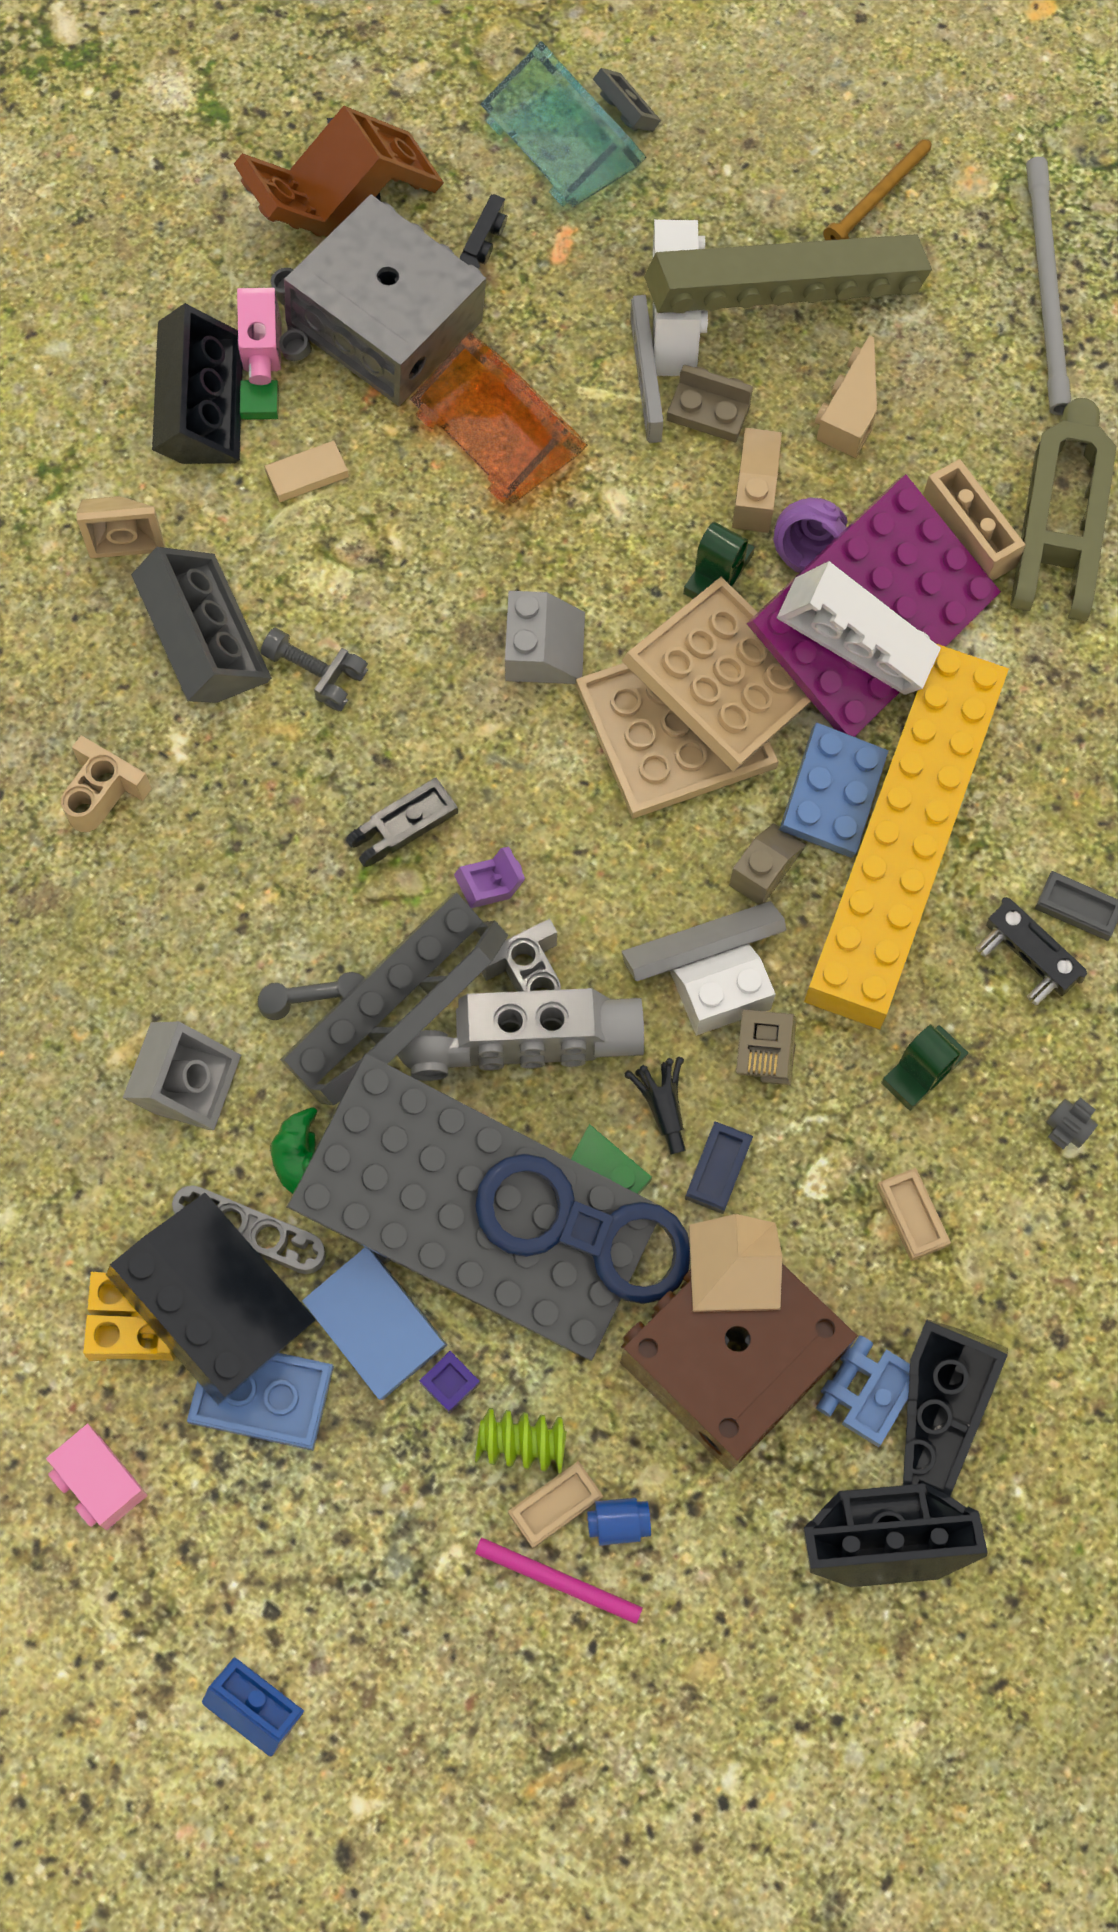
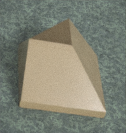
M121 496L81 500L76 513L77 523L90 558L148 554L156 547L166 548L154 506Z
M733 1214L689 1225L692 1312L780 1310L782 1252L776 1223Z

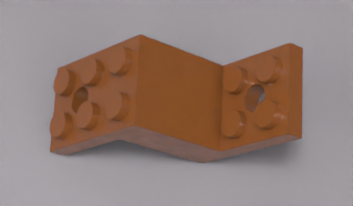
M343 106L290 170L244 153L234 163V166L242 176L241 183L255 196L260 204L258 206L260 212L272 222L277 220L289 224L294 229L302 228L311 231L318 237L322 235L328 237L370 194L376 197L391 179L395 182L401 180L417 190L422 188L436 193L444 184L410 132L347 106Z

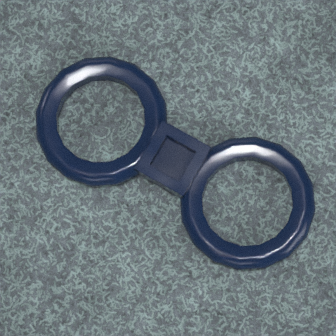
M529 1154L506 1157L488 1170L478 1186L475 1202L478 1223L492 1244L508 1254L524 1257L546 1253L559 1243L593 1256L596 1273L610 1292L624 1301L639 1304L659 1301L669 1291L674 1292L677 1290L684 1276L689 1271V1237L677 1216L660 1205L646 1202L623 1205L610 1215L575 1201L572 1185L561 1168L544 1157ZM522 1171L536 1173L547 1180L555 1191L558 1204L556 1218L550 1228L540 1236L531 1239L517 1238L503 1230L495 1217L493 1207L495 1192L501 1182L513 1173ZM638 1219L653 1221L662 1227L671 1239L673 1248L672 1264L666 1275L655 1284L644 1287L632 1285L621 1278L613 1267L611 1258L612 1241L619 1229L628 1222Z

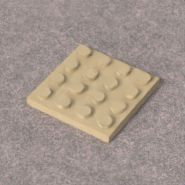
M720 577L628 651L622 662L734 772L812 702L746 624L758 612L732 586Z
M624 663L576 679L577 691L632 819L778 767L779 761L770 741H768L733 772Z

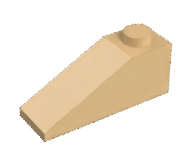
M745 428L732 528L769 533L774 509L782 432Z

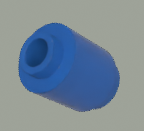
M636 1497L595 1501V1510L587 1511L589 1537H598L599 1546L641 1542V1537L651 1536L648 1501L637 1502Z

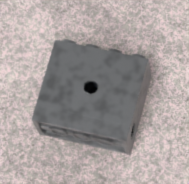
M370 194L284 279L286 323L294 329L303 331L307 335L308 340L397 406H400L482 322L486 277L483 276L478 268L466 264L455 256L448 246L439 244L425 234L419 225L410 223L400 216L390 204L381 202Z

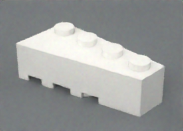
M654 219L653 257L656 252L705 249V236H698V220ZM653 302V349L657 376H680L683 365L697 367L700 333H707L708 310L686 311L684 313H658Z
M830 561L795 577L777 616V619L904 695L923 689L941 647L930 640L926 633L917 630Z

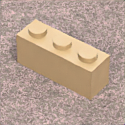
M961 459L929 475L923 496L985 571L988 578L993 581L1018 566L1026 544Z

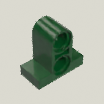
M712 522L700 541L695 571L684 586L683 594L694 599L720 577L733 587L754 555L755 547L748 544V539L716 522Z
M930 1024L908 1045L899 1063L882 1079L881 1084L911 1111L967 1057L969 1052L940 1025L935 1028Z

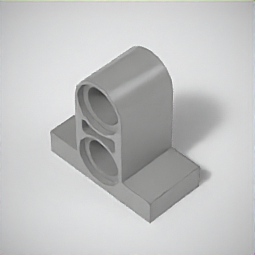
M548 919L505 940L494 960L481 972L485 980L487 981L506 971L517 992L534 991L537 988L561 990L559 979L544 954L545 951L557 946V930L551 920ZM527 954L534 961L529 965L520 966L513 959L517 955Z

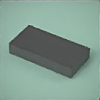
M1051 871L1034 908L1106 941H1109L1118 922V899L1054 871Z

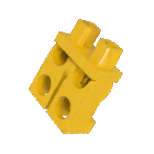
M91 1272L87 1307L91 1315H87L83 1350L86 1358L89 1361H106V1359H161L162 1361H174L175 1355L110 1281L106 1273Z

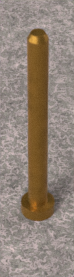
M920 140L839 223H830L823 231L825 240L849 239L848 234L930 152L932 146L930 140Z

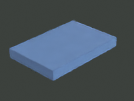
M366 1247L302 1300L379 1400H384L447 1346L443 1338L377 1255Z
M278 1353L219 1405L197 1381L187 1422L192 1425L314 1451L334 1366L329 1363Z

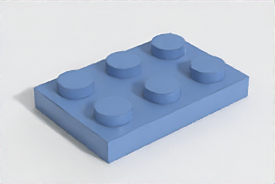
M816 722L811 730L779 830L853 858L857 853L889 750Z

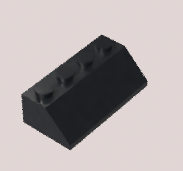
M186 303L158 321L152 450L181 464L237 463L240 461V386L243 369L238 347V330Z

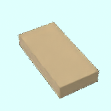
M334 440L264 466L279 503L349 477L347 467Z
M916 1168L878 1182L877 1189L911 1261L946 1248L951 1244Z
M577 1461L510 1509L508 1514L531 1548L534 1549L595 1505V1501L602 1500L604 1496L581 1463Z

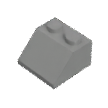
M509 591L505 681L576 684V679L581 678L583 673L585 612L548 592Z
M179 1021L151 1022L123 1098L153 1114L207 1130H215L241 1055Z

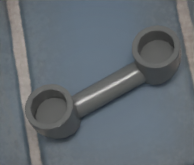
M281 268L271 277V286L275 288L276 297L284 305V308V279L294 270L292 268ZM287 324L288 331L279 340V347L284 358L289 361H299L306 358L312 351L307 335L303 331L294 329Z
M347 972L341 975L338 981L286 988L280 983H270L261 990L257 1001L258 1007L265 1018L279 1020L289 1013L291 1004L337 997L342 1000L365 977L359 973Z

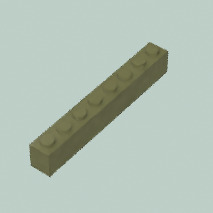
M918 234L656 252L644 278L658 313H684L695 310L715 311L721 308H750L771 304L780 306L786 303L797 302L815 303L822 300L835 299L844 301L860 297L879 298L881 296L898 294L907 296L918 293L932 268Z

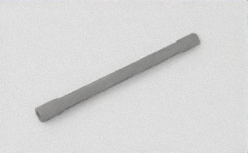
M1034 157L1027 161L1026 170L1028 191L1031 195L1041 296L1048 369L1050 413L1054 415H1062L1065 406L1071 402V391L1066 370L1049 199L1048 161L1044 157Z

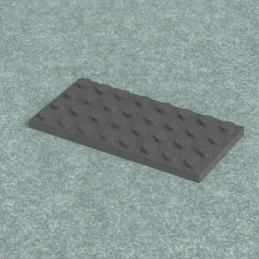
M366 1053L359 1063L286 1207L574 1354L592 1361L621 1298L610 1292L596 1273L593 1256L559 1243L546 1253L524 1257L508 1254L492 1244L478 1223L475 1209L478 1186L488 1170L504 1158L529 1154L544 1157L561 1168L572 1185L575 1201L610 1215L619 1207L636 1202L656 1203ZM526 1171L513 1173L504 1179L495 1192L493 1203L495 1217L503 1230L514 1237L523 1239L535 1238L547 1231L556 1218L558 1206L555 1191L549 1182L536 1173ZM644 1219L630 1221L619 1229L612 1241L611 1258L613 1267L620 1277L627 1282L630 1281L654 1231L656 1223Z

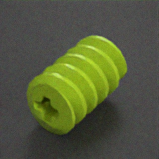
M489 1408L483 1420L481 1419L475 1462L478 1463L483 1452L487 1451L489 1463L495 1465L501 1453H504L507 1467H512L519 1455L522 1458L524 1469L529 1470L535 1458H538L541 1471L546 1472L552 1460H556L558 1473L561 1474L567 1433L562 1417H557L550 1429L547 1426L545 1415H540L535 1425L531 1426L528 1413L523 1412L518 1423L513 1424L510 1410H506L500 1422H497L494 1409Z

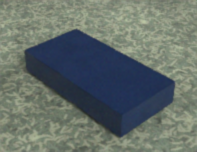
M715 1121L685 1199L724 1214L753 1136Z

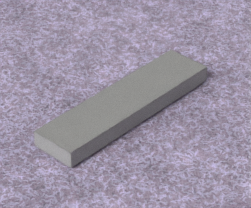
M646 295L633 296V299H631L630 322L646 439L649 443L662 442L663 415Z
M769 901L621 952L624 963L635 981H640L782 933L787 929L784 917L773 903Z

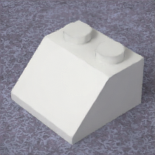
M749 944L670 970L696 1036L740 1021L742 1019V1010L765 1012L772 1008L775 991L761 958Z

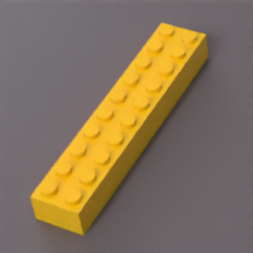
M939 644L937 645L941 649L923 689L918 690L804 1000L807 1004L879 1030L892 1002L1009 668Z

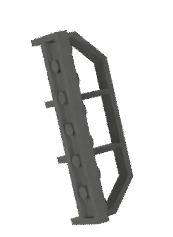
M457 892L452 893L280 1060L321 1104L336 1105L341 1101L362 1058L327 1084H317L367 1035L376 1044L367 1054L388 1064L494 960L508 934L495 920L483 922ZM476 931L481 936L474 949L448 975L427 977L470 934ZM418 985L427 993L394 1027H376Z

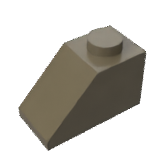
M774 823L755 837L733 867L729 884L730 887L758 905L768 900L806 847L804 842L793 835L780 831V827Z

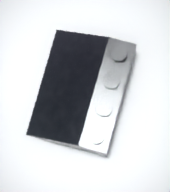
M203 1193L141 1238L113 1261L106 1273L110 1281L218 1405L316 1321L312 1314L206 1193Z

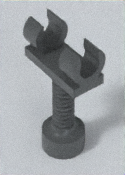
M276 627L271 629L262 644L261 655L274 662H277L281 657L285 658L299 667L305 668V670L321 677V680L314 689L315 700L321 703L324 702L328 707L336 711H342L348 702V699H346L348 694L342 688L334 685L342 671L350 678L361 681L368 671L366 668L368 663L361 657L350 654L346 649L341 648L331 665H327L323 661L289 643V634Z

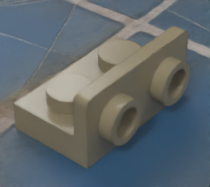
M683 365L680 371L679 384L668 409L666 421L736 443L750 409L753 387L736 378H726L710 373L702 367Z

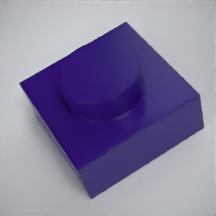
M451 1351L419 1380L420 1384L449 1414L480 1385V1381Z

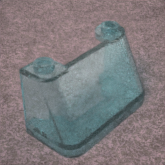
M542 41L480 104L489 114L485 121L499 136L505 131L548 178L549 182L553 185L549 193L562 207L567 203L572 207L577 206L636 169L647 158L632 139L605 112Z

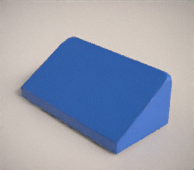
M235 1657L208 1687L202 1700V1704L270 1757L278 1750L304 1713L302 1708Z

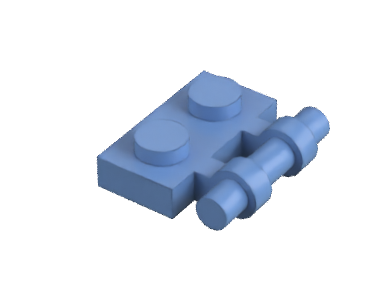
M859 1335L852 1348H849L841 1356L840 1360L843 1363L833 1380H827L821 1392L824 1395L816 1409L824 1415L831 1417L838 1404L845 1406L849 1409V1412L842 1425L879 1448L908 1400L910 1364L887 1349L878 1363L866 1357L873 1343ZM861 1372L869 1378L857 1396L847 1388L856 1373Z

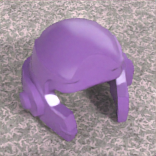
M810 497L788 505L779 515L774 528L773 540L777 553L786 565L795 572H801L847 528V516L834 503L822 498Z

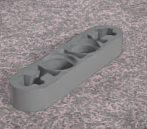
M198 1186L183 1187L173 1198L172 1206L175 1214L184 1208L182 1205L184 1201L192 1202L195 1197H199L203 1193H206L214 1203L218 1204L217 1207L223 1213L233 1211L240 1214L242 1223L238 1231L262 1258L302 1274L315 1273L325 1263L326 1252L322 1241L314 1234ZM273 1227L280 1233L279 1242L272 1248L260 1247L256 1240L258 1233L263 1228ZM288 1236H294L291 1240L292 1245L300 1249H305L308 1244H312L313 1251L317 1255L315 1260L308 1258L305 1264L300 1263L299 1254L288 1248L286 1257L281 1256L287 1247Z

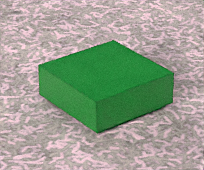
M241 380V420L278 419V380H271L266 385H255L250 383L249 380Z

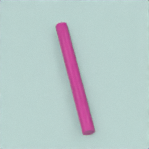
M482 1537L476 1548L475 1554L634 1624L638 1622L643 1609L641 1606Z

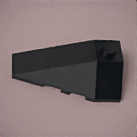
M926 1319L910 1359L903 1485L926 1483L951 1496L1008 1356V1348L971 1332Z

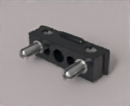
M1004 897L1000 907L988 918L986 926L992 932L976 946L977 951L980 952L987 946L981 952V955L986 957L1003 941L1043 979L1027 995L1029 1001L1049 984L1033 1000L1032 1003L1034 1005H1038L1053 989L1063 997L1076 983H1083L1087 975L1086 969L1013 900Z

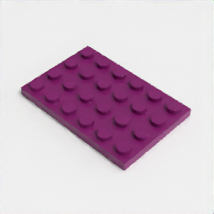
M906 474L898 478L797 575L800 576L830 561L917 630L926 633L934 643L945 647L1001 592ZM793 579L746 624L835 730L855 737L900 692L777 619L793 584Z

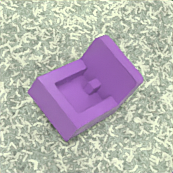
M509 847L501 848L491 860L461 866L454 874L470 908L510 899L525 880L522 867L515 859Z

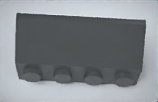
M156 547L131 574L187 701L218 703L268 683L272 679L215 554Z

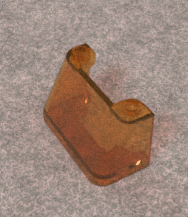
M471 332L466 335L410 398L419 408L416 416L426 426L433 429L437 425L444 430L488 475L487 478L492 483L488 490L503 504L507 500L512 503L519 501L579 456L588 446L587 442L508 362Z

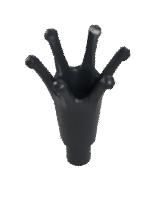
M683 1057L676 1058L673 1076H671L674 1060L668 1058L661 1064V1087L657 1086L645 1065L640 1066V1069L635 1071V1075L630 1070L624 1073L625 1077L637 1086L648 1102L661 1136L665 1135L670 1155L686 1151L681 1134L684 1128L678 1099V1081L681 1065L684 1063Z

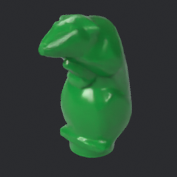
M314 1107L295 1113L281 1123L278 1134L270 1145L272 1163L277 1177L282 1185L292 1194L315 1151V1133L310 1132V1126L318 1112Z

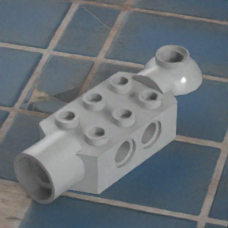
M593 988L466 994L458 999L459 1007L456 1008L457 1038L448 1037V1034L442 1031L424 1030L397 1054L403 1064L411 1069V1077L422 1081L444 1079L448 1076V1068L479 1066L482 1070H499L504 1067V1064H520L522 1068L534 1069L543 1067L548 1062H561V1065L566 1067H577L584 1065L586 1061H593L598 1057L644 1055L641 998L610 999Z

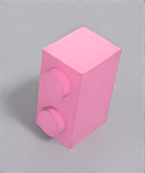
M88 1423L46 1458L54 1468L48 1473L49 1477L64 1494L71 1489L80 1501L75 1506V1509L90 1527L98 1523L99 1526L108 1530L148 1496L100 1435Z

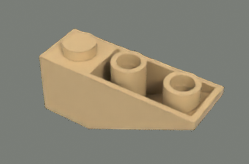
M870 335L862 348L856 346L847 364V367L850 368L846 376L842 374L838 376L831 395L834 396L830 404L825 402L822 404L815 419V423L819 425L816 440L854 458H857L870 435L877 412L874 337Z

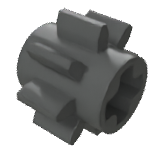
M1081 1097L1074 1104L1064 1099L1046 1121L1053 1128L1048 1138L1062 1149L1068 1146L1070 1142L1077 1148H1080L1098 1126L1091 1119V1115L1096 1109Z

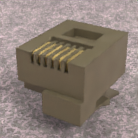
M742 1010L736 1073L743 1076L761 1077L762 1083L791 1086L796 1047L794 1043L797 1023L796 1016L786 1013Z

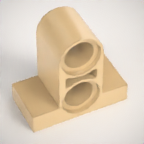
M81 735L72 746L78 763L83 767L64 791L61 797V806L70 825L75 830L90 832L103 822L125 791L144 801L152 788L145 772ZM103 774H113L112 778L108 781H97ZM90 804L89 809L85 812H74L79 805Z

